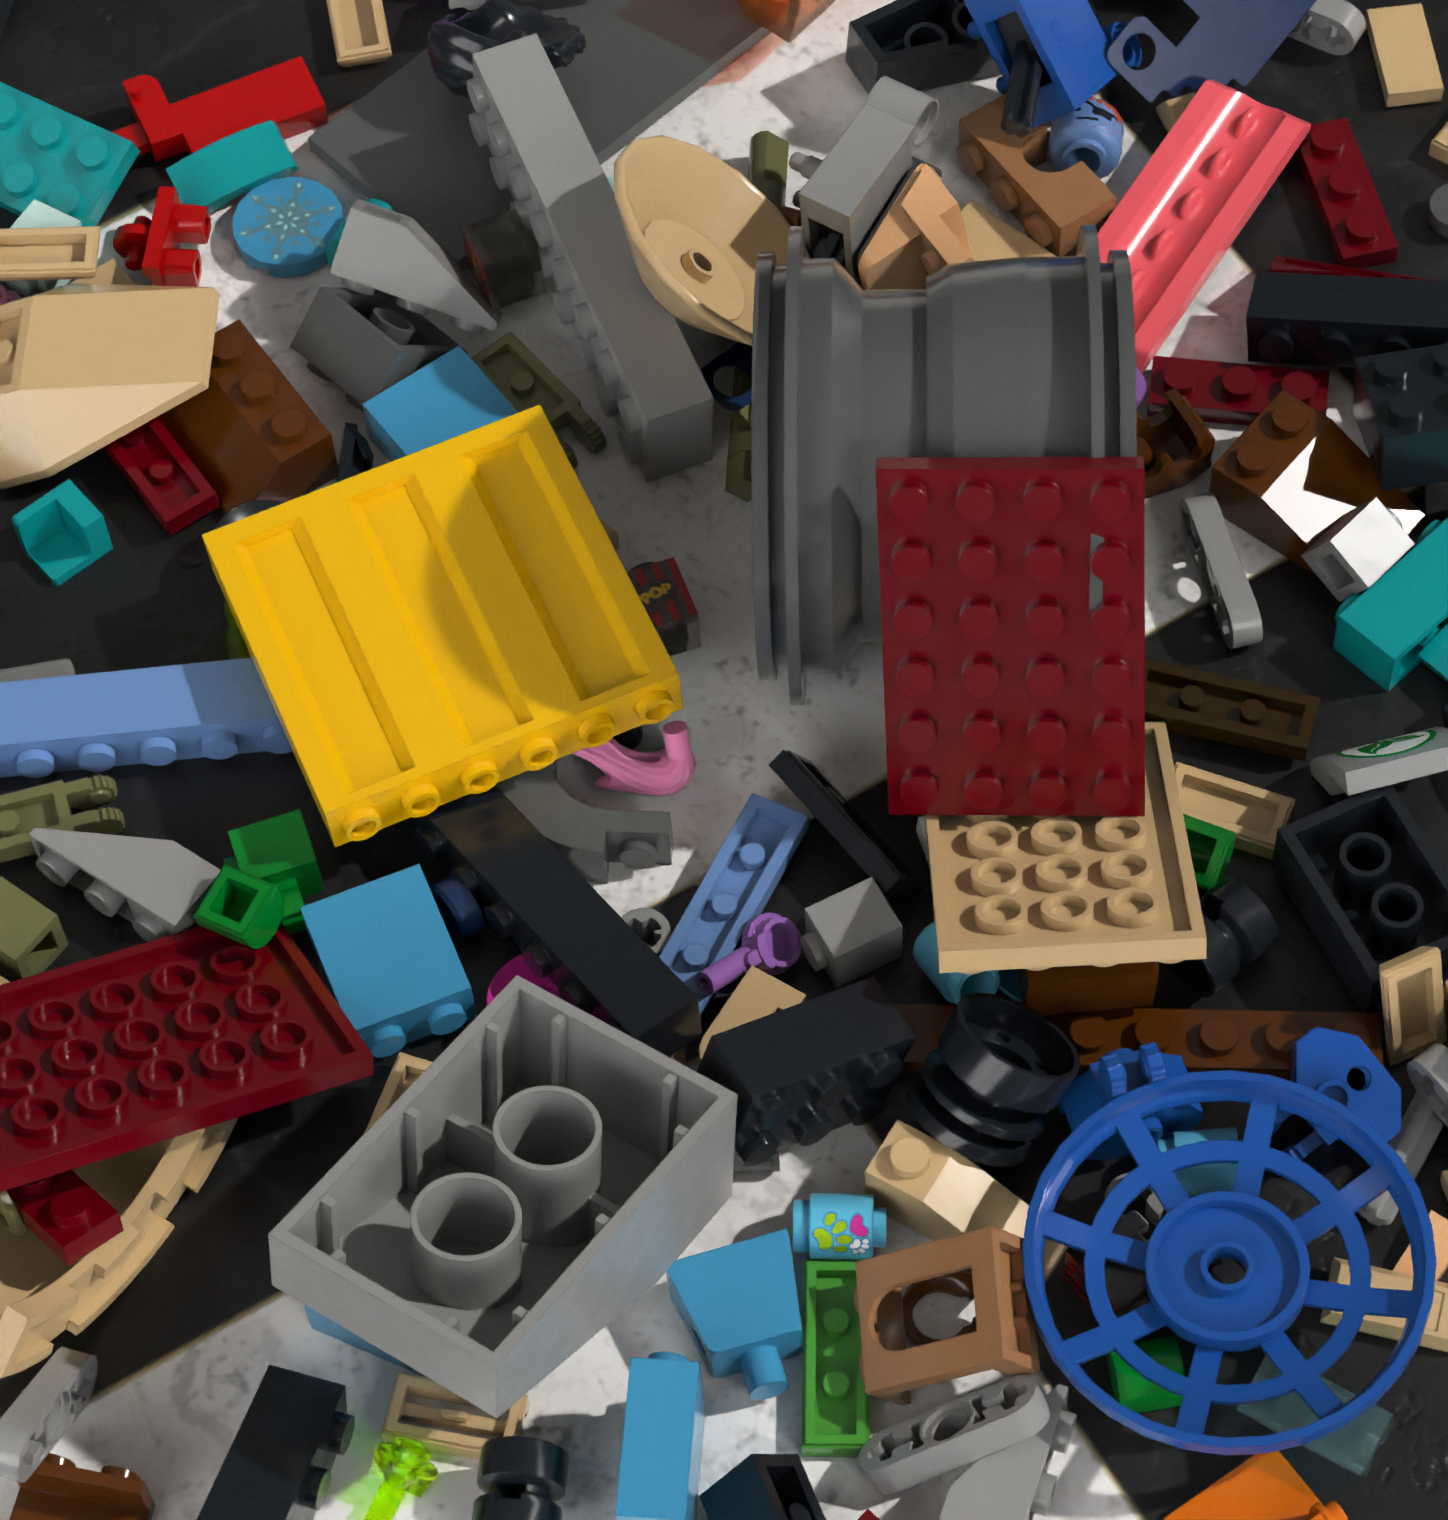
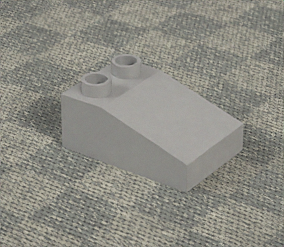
M516 975L268 1234L272 1286L493 1417L498 1418L655 1285L732 1196L738 1094Z

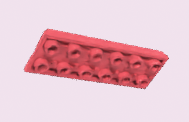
M1212 79L1206 80L1097 233L1100 263L1107 262L1109 250H1127L1133 291L1136 368L1142 374L1311 130V123L1277 108L1261 104L1246 94Z

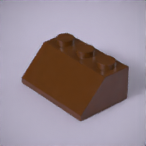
M240 320L215 332L208 389L158 416V419L215 490L220 508L225 514L241 504L252 501L273 500L285 503L312 492L337 476L338 464L330 432Z

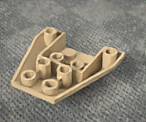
M71 283L1 304L0 488L6 489L51 477L208 389L220 296L218 291L214 287Z

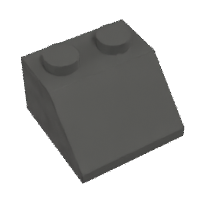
M320 287L290 347L308 361L306 365L312 373L322 379L333 381L347 392V401L363 411L362 404L455 347L460 346L421 314L398 306L395 303L396 296L376 289L373 295H366L348 288Z

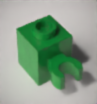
M300 809L227 831L234 855L223 858L224 864L277 885L285 901L282 917L283 926L290 936L306 931L300 907L305 906L302 898L325 890Z

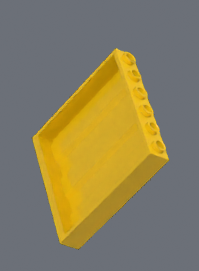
M540 404L202 534L214 574L335 848L351 841L366 840L383 828L411 817L426 816L435 811L438 806L468 794L486 792L498 782L528 770H541L551 765L556 759L586 747L601 746L616 735L644 724L659 723L672 713L684 709L679 673Z

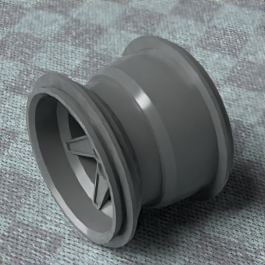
M1081 224L1076 256L1016 257L952 263L926 276V289L863 290L835 258H806L803 226L789 227L786 265H777L775 252H758L753 309L751 431L752 554L756 658L760 680H776L778 667H788L791 705L805 704L807 674H835L863 642H882L875 474L877 457H1137L1136 356L1130 261L1127 250H1109L1107 262L1100 263L1098 235L1094 224ZM1092 533L1090 539V563L1093 550L1104 542V537ZM1090 566L1089 611H1092L1098 604L1102 603L1103 581L1093 574Z

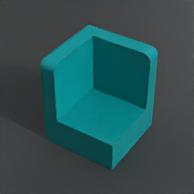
M67 479L18 512L11 520L22 552L54 586L61 585L113 549L104 516L70 479Z

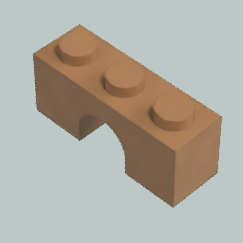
M1006 94L959 119V146L956 148V153L963 169L969 175H977L990 189L997 206L1004 212L1010 211L1024 226L1027 237L1055 256L1076 255L1081 224H1094L1098 233L1116 208V196L1083 161L1059 172H1043L1034 168L1046 161L1048 124L1044 123L1033 128L1026 137L1020 138L1015 134L1006 135L1000 127Z

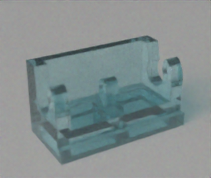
M1265 1355L1251 1384L1273 1379L1281 1375L1267 1355ZM1320 1376L1343 1404L1356 1396V1394ZM1295 1391L1268 1401L1255 1404H1239L1237 1412L1277 1433L1300 1428L1318 1420ZM1374 1405L1343 1428L1301 1446L1365 1478L1371 1468V1462L1380 1444L1383 1445L1392 1429L1393 1414Z

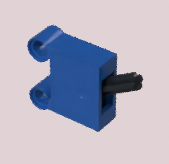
M963 0L974 20L967 26L968 35L973 39L983 37L989 49L990 57L995 60L1002 74L996 81V88L1001 94H1006L1000 126L1006 135L1015 134L1020 138L1026 137L1033 128L1075 111L1111 79L1120 75L1108 62L1107 52L1110 45L1127 26V23L1118 21L1101 28L1087 0ZM1136 34L1127 39L1122 53L1124 62L1131 69L1138 68L1142 60L1141 45Z

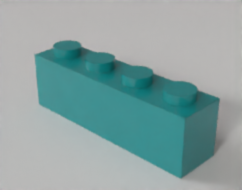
M1448 518L1443 522L1440 520L1431 522L1421 533L1415 547L1408 554L1397 560L1362 595L1360 593H1352L1348 596L1335 614L1334 620L1337 622L1333 649L1387 692L1422 662L1418 657L1419 652L1448 623Z

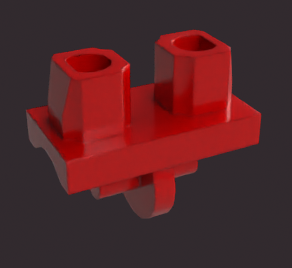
M159 186L152 221L148 217L137 216L134 223L118 227L113 238V248L116 253L126 259V268L132 271L142 269L143 274L151 280V285L199 287L202 273V261L199 250L179 249L180 243H208L211 231L208 207L182 204L179 202L176 187Z

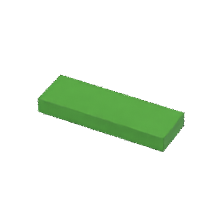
M803 1259L802 1457H858L861 1448L870 1439V1395L865 1393L864 1381L859 1370V1357L862 1347L860 1321L854 1305V1291L857 1287L855 1262L861 1260Z

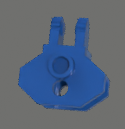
M1315 1027L1291 1044V1082L1308 1086L1345 1105L1375 1128L1386 1142L1401 1132V1087L1359 1036ZM1352 1068L1360 1070L1365 1078L1364 1085L1359 1091L1352 1089L1347 1082V1074ZM1277 1109L1273 1133L1280 1128L1281 1123L1292 1113ZM1298 1116L1310 1132L1297 1143H1291L1282 1151L1301 1161L1320 1145L1329 1146L1335 1140L1340 1139L1330 1131Z
M1155 1042L1141 1045L1140 1050L1137 1051L1122 1048L1108 1052L1100 1057L1097 1062L1090 1063L1089 1070L1074 1079L1060 1102L1058 1109L1060 1113L1066 1114L1073 1132L1087 1117L1118 1096L1150 1082L1188 1073L1181 1055L1161 1053ZM1199 1102L1158 1111L1142 1118L1158 1146L1157 1140L1174 1138L1173 1132L1189 1131L1201 1124L1203 1110ZM1117 1132L1102 1142L1086 1159L1108 1161L1129 1155L1130 1152Z

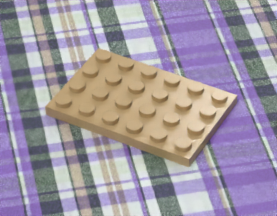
M1165 721L1145 722V816L924 815L939 973L960 972L963 974H978L984 971L1009 969L1042 971L1051 967L1083 965L1110 967L1120 963L1157 961L1173 964L1183 960L1207 959V936Z

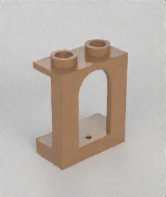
M991 1225L855 1262L857 1287L854 1291V1305L860 1321L862 1352L859 1357V1370L864 1381L865 1393L899 1405L911 1404V1389L992 1369L1011 1376L1040 1372L1036 1327L1025 1289L1022 1249L1024 1238ZM971 1268L977 1331L907 1349L901 1286Z

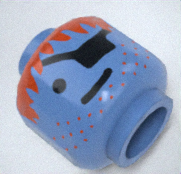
M1090 97L1075 111L1053 120L1048 150L1050 160L1058 172L1083 161L1099 179H1102L1118 166L1122 154L1124 127L1123 120L1115 107L1104 100Z

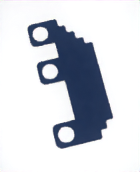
M1183 0L1200 18L1177 46L1146 17L1138 16L1127 24L1110 45L1107 59L1110 65L1148 102H1153L1159 93L1164 90L1172 97H1177L1185 86H1189L1197 93L1202 84L1209 79L1223 85H1227L1231 79H1235L1241 86H1247L1316 0ZM1137 33H1144L1150 36L1156 48L1152 63L1142 70H1134L1128 67L1124 62L1122 54L1127 39Z

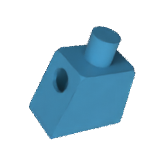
M787 1228L676 1260L666 1271L669 1295L713 1378H723L742 1372L749 1396L753 1400H765L783 1393L789 1384L781 1360L798 1356L803 1352L800 1310L790 1237Z

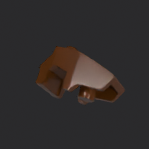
M1176 388L1163 394L1168 403L1163 411L1147 419H1144L1137 411V457H1144V499L1180 488L1212 466L1211 456L1215 445V438L1209 429L1204 427V422L1196 411H1193V407L1187 398L1181 396Z

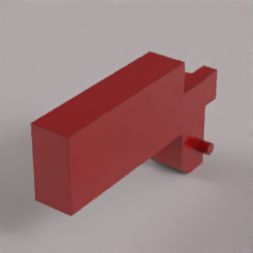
M302 56L172 104L168 103L156 78L150 75H139L122 82L125 98L136 123L112 131V133L132 141L140 150L138 155L150 151L154 161L158 162L185 151L190 155L224 137L269 120H273L285 140L327 124L328 118L326 104Z

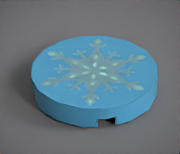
M296 176L272 179L253 188L239 201L232 217L233 238L236 249L247 265L257 270L256 266L268 270L270 276L288 278L307 275L329 263L325 255V248L344 220L342 204L331 189L316 180Z

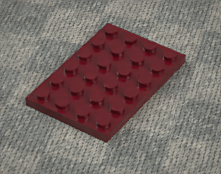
M877 457L875 474L889 814L1145 816L1144 457ZM1092 533L1104 537V542L1093 550L1090 563V539ZM1090 566L1093 574L1103 581L1102 603L1098 604L1092 611H1089Z
M280 923L272 939L259 949H253L200 926L0 985V1192L374 1075L373 1054L282 923Z

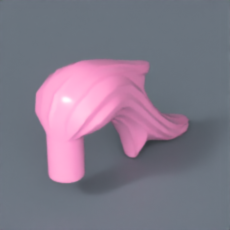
M679 720L668 722L663 726L662 730L666 749L660 751H635L619 744L612 738L601 746L586 747L571 753L593 763L604 772L605 775L595 782L596 787L657 796L674 794L685 788L689 784L697 765L694 754L691 751L687 725Z

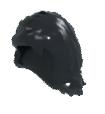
M486 0L478 9L473 12H467L454 21L449 20L456 14H447L432 24L428 34V55L436 77L453 94L470 98L467 90V80L473 78L472 54L537 33L553 68L557 69L571 64L575 54H582L583 49L586 47L585 36L580 33V27L568 24L565 18H554L550 15H544L537 8L526 5L516 6L508 0Z

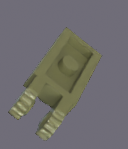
M512 332L507 333L471 357L474 363L518 412L539 404L541 405L573 469L578 466L575 452L557 433L567 425L570 426L580 443L587 450L589 449L591 453L596 454L607 447L604 433L596 422H593L592 418L582 409L581 401Z
M100 774L92 778L86 777L66 783L62 779L0 795V863L36 854L29 837V833L34 828L117 835L118 832H122V828H125V822L120 809H115V807L109 808L108 806L107 808L101 807L99 810L93 809L72 815L70 808L87 810L95 808L97 805L103 806V804L115 800L114 797L117 796L118 791L113 777Z

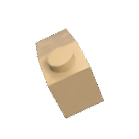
M897 1119L865 1170V1194H874V1207H887V1217L933 1241L991 1225L1024 1238L1028 1204L965 1156L946 1147L937 1139ZM1046 1239L1043 1256L1045 1284L1068 1247Z

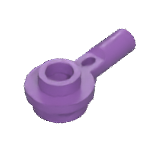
M767 912L753 916L746 923L742 932L741 947L696 973V986L703 994L711 995L746 974L751 965L771 976L784 973L798 960L801 953V935L798 928L791 920L779 914Z

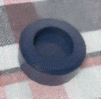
M450 874L431 886V893L444 924L455 937L465 940L485 927L484 917L478 903L466 885L457 876Z

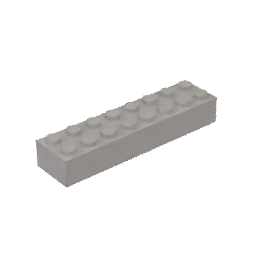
M537 33L472 54L473 78L467 80L469 97L476 111L469 114L472 133L479 146L488 145L493 156L489 158L490 168L499 190L508 188L514 200L510 202V208L519 233L521 235L529 233L535 245L531 247V252L539 276L542 280L550 278L556 289L553 292V301L562 324L572 323L578 336L574 338L575 349L585 371L593 369L600 382L596 384V391L603 412L607 417L615 415L622 429L618 431V438L627 462L630 465L637 462L646 482H650L712 460L714 397L675 317L653 297L640 277L614 198L613 189Z

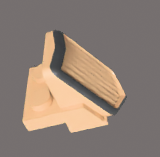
M917 163L910 169L861 248L857 258V266L863 290L923 289L926 287V276L952 263L973 262L959 203L943 185L942 179L931 166Z

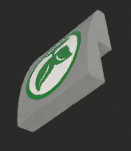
M1433 727L1320 756L1309 762L1311 774L1331 796L1344 792L1349 796L1448 770V729L1445 727Z

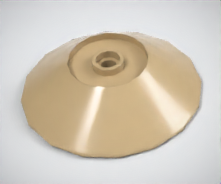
M664 135L631 140L614 162V198L635 265L643 283L653 297L667 311L689 326L752 346L758 252H775L777 265H786L790 224L779 209L743 174L703 148ZM805 246L806 258H811Z

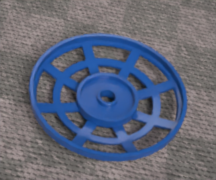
M1233 1070L1190 1072L1150 1082L1118 1096L1087 1117L1059 1146L1041 1174L1028 1208L1022 1246L1025 1289L1035 1327L1054 1363L1077 1391L1108 1417L1144 1437L1183 1450L1219 1455L1266 1454L1308 1444L1343 1428L1374 1406L1401 1377L1421 1343L1432 1308L1437 1264L1432 1223L1420 1189L1400 1156L1375 1128L1345 1105L1308 1086L1272 1075ZM1217 1101L1251 1103L1243 1142L1234 1140L1200 1141L1175 1147L1162 1153L1142 1118L1158 1111L1191 1103ZM1277 1109L1298 1115L1330 1131L1355 1150L1371 1168L1338 1191L1329 1180L1308 1164L1283 1151L1270 1148ZM1118 1132L1138 1167L1129 1172L1108 1194L1096 1213L1092 1226L1053 1212L1059 1195L1077 1167L1102 1142ZM1203 1164H1238L1232 1191L1209 1192L1191 1198L1174 1174L1182 1169ZM1264 1171L1273 1172L1295 1183L1318 1202V1205L1291 1221L1276 1206L1259 1198ZM1151 1187L1167 1214L1154 1229L1149 1243L1112 1233L1125 1209L1142 1191ZM1387 1190L1399 1208L1410 1240L1414 1272L1412 1291L1370 1288L1372 1273L1369 1248L1355 1213ZM1334 1227L1337 1228L1341 1235L1348 1256L1350 1285L1309 1279L1310 1261L1306 1245ZM1046 1239L1085 1253L1084 1275L1086 1294L1093 1317L1098 1325L1094 1329L1064 1341L1054 1323L1045 1292L1043 1256ZM1232 1258L1244 1266L1246 1275L1236 1283L1223 1284L1211 1277L1208 1267L1217 1259ZM1105 1259L1145 1271V1283L1150 1302L1117 1318L1112 1310L1106 1290ZM1303 1306L1343 1312L1342 1318L1330 1339L1307 1361L1284 1333L1296 1320ZM1364 1315L1407 1318L1401 1337L1384 1367L1358 1395L1343 1404L1320 1376L1327 1372L1348 1350L1361 1328ZM1167 1326L1180 1338L1196 1345L1189 1376L1179 1375L1158 1364L1139 1349L1134 1341ZM1260 1347L1281 1374L1273 1379L1252 1384H1216L1223 1352H1238ZM1115 1351L1127 1365L1144 1379L1170 1393L1183 1397L1176 1427L1172 1428L1151 1421L1121 1405L1095 1384L1080 1364ZM1295 1391L1318 1418V1420L1303 1427L1267 1436L1225 1438L1203 1435L1211 1403L1221 1405L1255 1404L1280 1398Z

